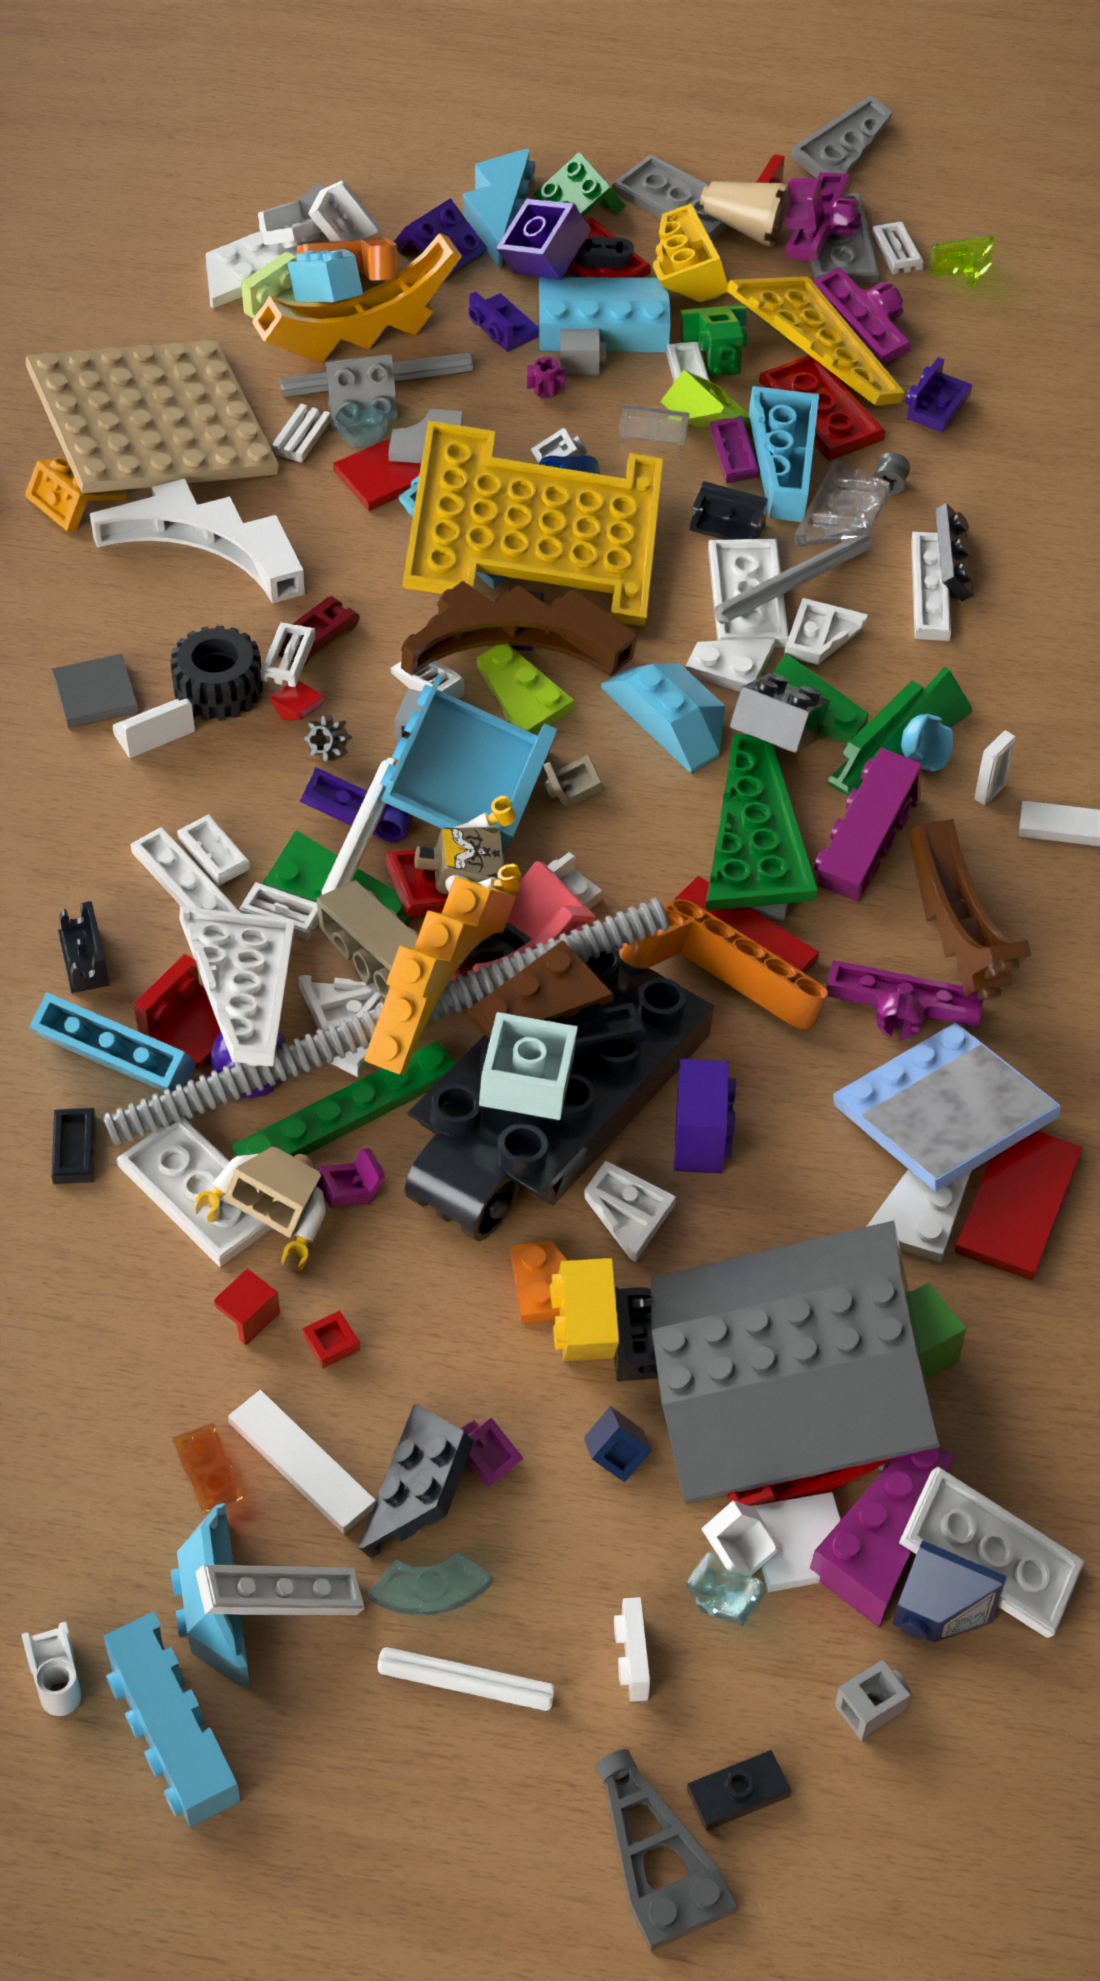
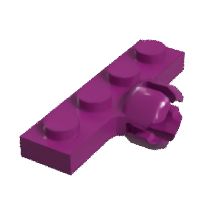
M819 173L817 179H820L824 212L817 230H793L786 246L787 259H800L802 261L818 260L830 234L842 237H852L857 234L860 227L861 214L855 207H860V203L854 198H845L851 185L850 174Z
M840 267L813 281L883 365L911 350L910 341L891 322L904 312L902 297L896 287L892 288L894 286L891 282H881L870 290L864 291Z
M835 960L832 962L826 986L828 991L827 997L875 1007L877 1009L876 1025L880 1031L887 1037L892 1038L894 1027L902 1028L899 1040L910 1039L918 1034L925 1018H935L978 1027L983 1001H979L977 995L965 997L963 986Z

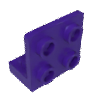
M451 198L405 226L393 241L397 244L399 253L409 247L412 250L418 249L420 253H423L439 233L449 237L462 257L448 276L481 256L487 250L486 245Z

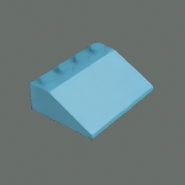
M539 277V351L560 352V329H599L600 342H606V352H666L670 338L668 289L661 286L658 278L562 277L560 280Z

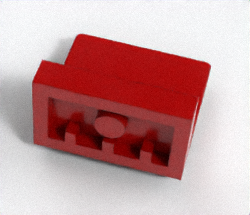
M184 953L133 1005L138 1032L184 1051L197 1063L195 1067L200 1068L211 1057L214 1040L221 1030L206 989L199 984L196 960Z

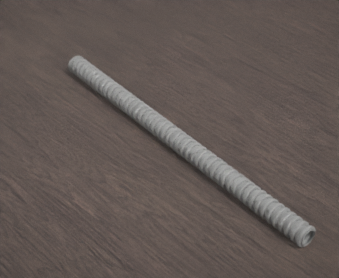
M653 898L648 905L643 902L639 904L638 909L634 907L628 908V913L617 912L615 918H612L610 915L605 917V922L594 921L592 927H589L587 924L582 926V931L578 932L574 929L570 931L571 935L566 936L564 933L559 935V940L555 941L551 938L548 939V944L546 945L542 943L536 944V949L532 950L528 947L525 948V953L523 954L515 952L513 953V958L509 959L505 956L502 957V962L500 963L492 961L488 968L482 965L479 966V971L477 972L469 970L467 971L468 975L465 977L461 974L456 975V980L452 982L450 980L428 1020L432 1019L433 1022L439 1020L438 1016L444 1015L446 1018L450 1016V1012L453 1010L459 1013L462 1011L463 1006L471 1008L474 1006V1002L481 1001L561 940H564L577 956L586 963L589 961L588 957L593 956L594 959L599 958L600 953L603 951L605 954H609L613 947L619 950L623 948L624 943L628 945L634 944V939L636 938L640 941L646 939V934L651 936L657 935V930L659 929L665 932L669 926L665 909L657 898ZM375 1007V1012L369 1013L368 1010L363 1012L364 1016L360 1018L354 1015L351 1017L352 1021L350 1022L342 1020L340 1021V1026L335 1027L331 1024L328 1026L329 1030L323 1032L322 1029L316 1031L317 1035L311 1036L308 1033L305 1035L304 1040L300 1041L299 1038L293 1039L294 1044L289 1046L287 1043H283L281 1045L282 1048L275 1051L273 1066H251L246 1063L235 1062V1067L229 1069L228 1066H224V1071L217 1073L214 1070L211 1072L212 1076L206 1078L205 1075L199 1076L200 1081L194 1082L191 1079L187 1081V1086L182 1087L181 1084L176 1085V1090L170 1092L169 1089L164 1090V1095L161 1096L155 1093L152 1095L153 1099L149 1101L143 1098L140 1099L141 1104L135 1106L134 1103L128 1104L129 1108L126 1110L120 1107L116 1109L117 1113L113 1115L110 1112L105 1113L104 1121L113 1144L116 1143L119 1147L123 1145L122 1141L128 1139L129 1142L134 1141V1136L139 1134L141 1137H144L148 1130H152L153 1133L157 1132V1127L163 1125L164 1128L170 1126L169 1122L174 1120L176 1123L182 1122L181 1117L186 1115L190 1119L193 1117L194 1112L199 1111L202 1114L205 1113L204 1108L209 1106L211 1109L217 1108L216 1104L219 1102H223L224 1105L228 1104V1099L234 1097L235 1100H238L242 1093L246 1092L247 1095H251L253 1089L258 1088L261 1091L264 1089L263 1085L269 1083L270 1086L276 1085L275 1080L280 1078L284 1082L287 1080L288 1075L299 1076L298 1071L303 1069L305 1072L311 1071V1066L322 1067V1062L328 1060L329 1063H332L336 1056H340L342 1059L346 1057L345 1053L349 1051L355 1054L358 1052L357 1048L363 1047L364 1050L367 1049L382 1011L381 1007Z

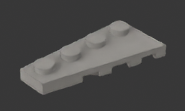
M869 95L793 146L789 157L816 179L820 172L848 174L890 122L893 111L875 97Z

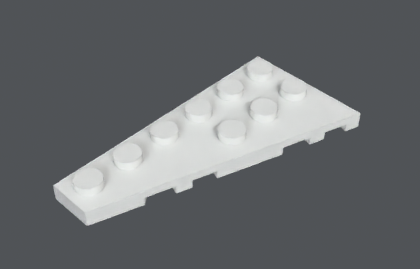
M180 906L179 919L193 957L196 960L197 968L232 1062L246 1063L251 1066H273L295 920Z

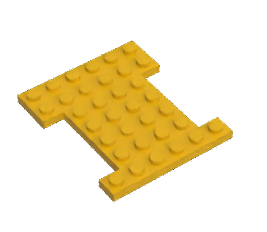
M428 420L402 588L442 594L447 589H453L461 581L473 587L475 572L611 593L613 594L612 617L621 623L645 626L663 458L629 453L626 479L495 458L492 457L495 431Z

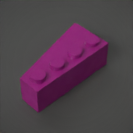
M883 748L879 749L874 760L868 759L862 772L861 779H863L859 790L854 788L846 803L848 811L844 819L838 818L830 834L832 842L828 850L822 849L816 859L814 870L818 871V886L860 902L879 870L881 858L878 855L880 853L883 855L889 853L893 846L897 828L902 830L908 821L909 815L907 814L910 806L916 807L921 799L922 763Z
M942 1446L895 1457L814 1551L810 1569L820 1576L819 1582L878 1627L884 1618L890 1601L913 1554L912 1551L899 1544V1541L928 1477L936 1467H940L949 1473L955 1456Z

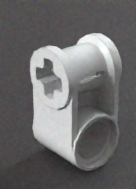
M66 1621L59 1623L57 1629L33 1636L29 1632L23 1633L22 1639L29 1668L34 1676L40 1702L44 1710L54 1716H65L72 1713L80 1704L81 1689L74 1664L76 1659ZM58 1683L67 1684L65 1688L59 1691L49 1690Z

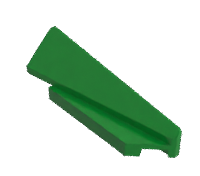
M943 667L924 690L923 686L911 680L848 742L843 751L848 760L829 777L827 784L848 797L854 788L859 790L863 782L861 776L864 766L869 758L875 759L880 748L904 756L901 750L903 731L909 722L920 714L938 716L942 718L939 722L950 728L971 714V704L952 672Z

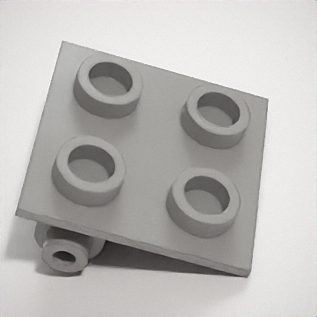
M391 354L325 362L329 392L328 408L331 413L332 427L398 419Z

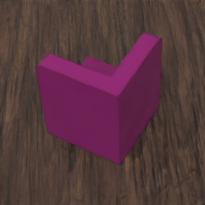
M790 178L788 182L790 206L785 216L786 229L817 230L824 212L820 179Z

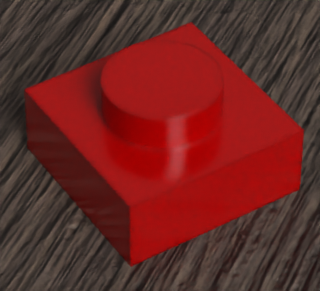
M340 1310L303 1328V1337L322 1368L360 1351V1342Z

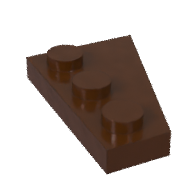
M561 940L468 1009L470 1018L490 1039L497 1012L550 1021L563 1015L566 1019L579 1014L580 1009L599 1003L601 1006L614 1001L612 992L566 942Z

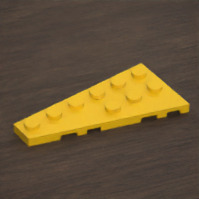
M808 276L736 279L729 281L726 289L727 292L872 404L879 406L901 404L905 395L904 390Z

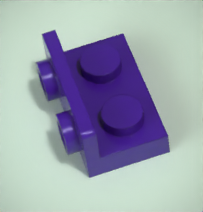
M476 291L469 294L468 314L471 321L483 329L493 342L498 343L507 352L539 337V327L501 293L486 300Z

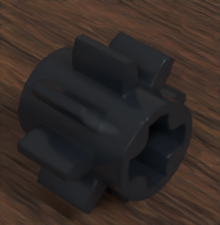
M326 715L321 717V723L318 721L309 722L308 725L311 731L304 738V741L308 742L312 749L310 752L311 756L323 753V760L327 762L334 760L335 754L340 756L348 753L345 745L348 740L352 739V736L344 728L345 720L333 723L332 715ZM326 736L330 737V741L326 740Z

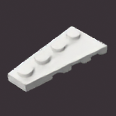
M908 1169L866 1227L894 1220L901 1251L941 1263L972 1170L935 1192Z

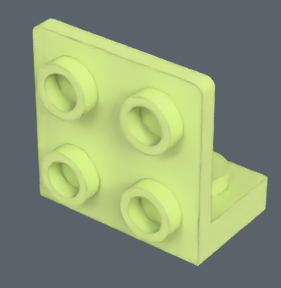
M287 251L241 282L245 314L254 319L269 296L289 302H302L295 301L287 265L288 262L296 261L294 255Z

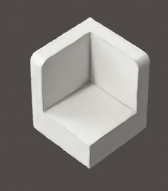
M732 1501L702 1528V1531L726 1569L747 1577L752 1576L780 1550L778 1543L756 1509L736 1501Z

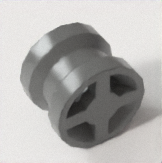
M893 452L882 455L878 459L876 471L872 477V484L877 492L887 496L900 494L904 490L906 478L910 472L909 461L904 456Z

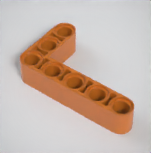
M389 238L296 245L297 254L316 250V252L329 250L331 252L345 248L355 255L359 274H364L369 280L399 278L397 244Z
M678 899L663 905L669 921L667 931L662 932L659 929L657 930V935L651 936L646 934V939L642 941L636 938L634 939V944L628 945L624 943L623 948L619 951L620 958L625 963L643 969L654 966L675 955L682 954L788 1024L799 1029L808 1030L814 1027L828 996L827 989L819 982L700 906L687 900Z

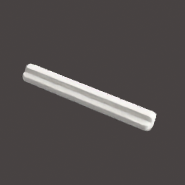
M388 1647L381 1650L378 1658V1672L383 1675L544 1711L550 1710L553 1704L555 1686L551 1683Z

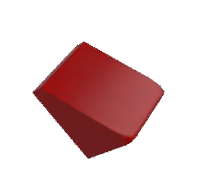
M301 681L297 682L296 687L288 686V684L270 698L281 720H303L325 703L324 701L326 700L324 695Z

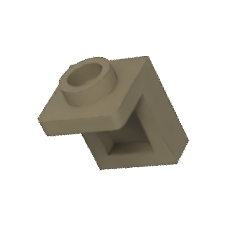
M589 755L556 771L550 762L543 765L548 775L547 778L543 779V783L552 799L558 797L566 809L605 790Z

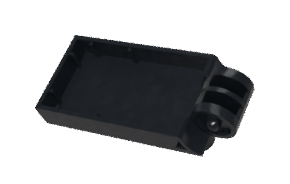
M614 947L611 948V953L605 954L604 951L601 952L599 958L588 957L589 961L585 964L612 992L614 1001L601 1006L599 1003L580 1009L579 1012L584 1013L633 1002L646 1031L645 1041L574 1056L561 1118L556 1120L479 1106L482 1071L490 1039L484 1035L407 1112L408 1116L420 1122L421 1126L436 1135L422 1149L410 1169L404 1189L406 1197L423 1207L427 1205L434 1207L438 1217L447 1222L455 1220L461 1224L462 1232L479 1242L487 1239L503 1222L521 1187L554 1206L678 1071L680 1059H689L709 1037L714 1011L713 1004L650 968H637L625 963L620 958L619 951ZM557 1018L552 1019V1020H550L549 1022H555V1023H556V1022H557Z

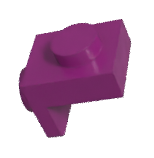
M370 1148L361 1149L354 1163L319 1166L317 1169L321 1174L318 1187L323 1191L329 1208L371 1204L385 1180L383 1169Z

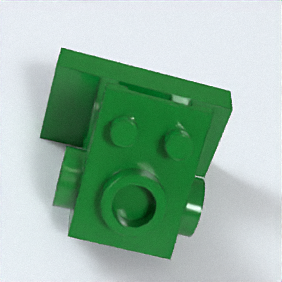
M736 304L680 310L681 342H699L701 351H707L708 377L740 374L742 349L748 345L745 305Z

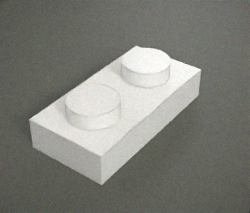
M641 1597L623 1598L622 1615L614 1616L616 1643H624L625 1657L618 1658L620 1686L628 1685L630 1702L646 1701L649 1696L650 1677Z

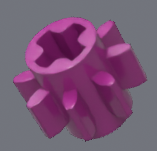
M541 357L535 361L534 366L528 365L527 389L534 388L536 396L546 399L552 398L557 395L558 390H565L566 367H559L557 360L551 357Z

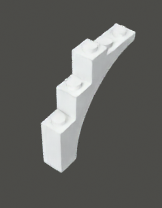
M185 478L153 486V497L90 513L93 538L97 547L131 541H163L185 544L217 554L242 568L257 581L266 592L272 604L305 595L303 568L276 515L243 523L231 497L197 505Z

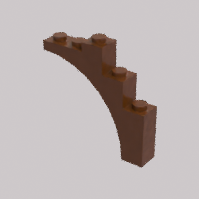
M461 581L453 589H447L442 593L437 603L439 607L438 615L433 616L428 621L426 627L416 635L411 634L406 638L401 647V669L412 676L430 663L456 652L483 646L509 644L538 647L564 653L589 663L611 677L633 658L638 634L574 589L570 590L562 598L557 597L550 606H547L519 585L515 586L507 594L502 593L493 602L466 582Z
M950 819L916 825L908 832L926 920L937 919L945 958L956 956L965 997L977 995L979 1001L1002 996L1001 990L1012 985L1010 971L1019 969V963L1031 956L1028 940L1016 942L1008 939L996 928L987 915L969 876L954 820Z

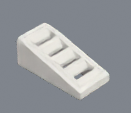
M437 661L430 663L412 676L401 669V662L391 667V673L409 689L422 692L424 685L432 687L437 675L440 674L443 677L440 682L441 685L437 688L438 690L457 699L464 696V679ZM422 671H425L424 674L417 676Z

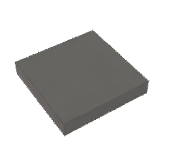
M122 654L52 668L53 679L68 728L139 713Z

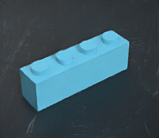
M46 992L29 1026L31 1030L46 1041L163 1092L166 1089H169L170 1092L176 1090V1085L181 1084L182 1087L186 1086L197 1064L184 1051Z

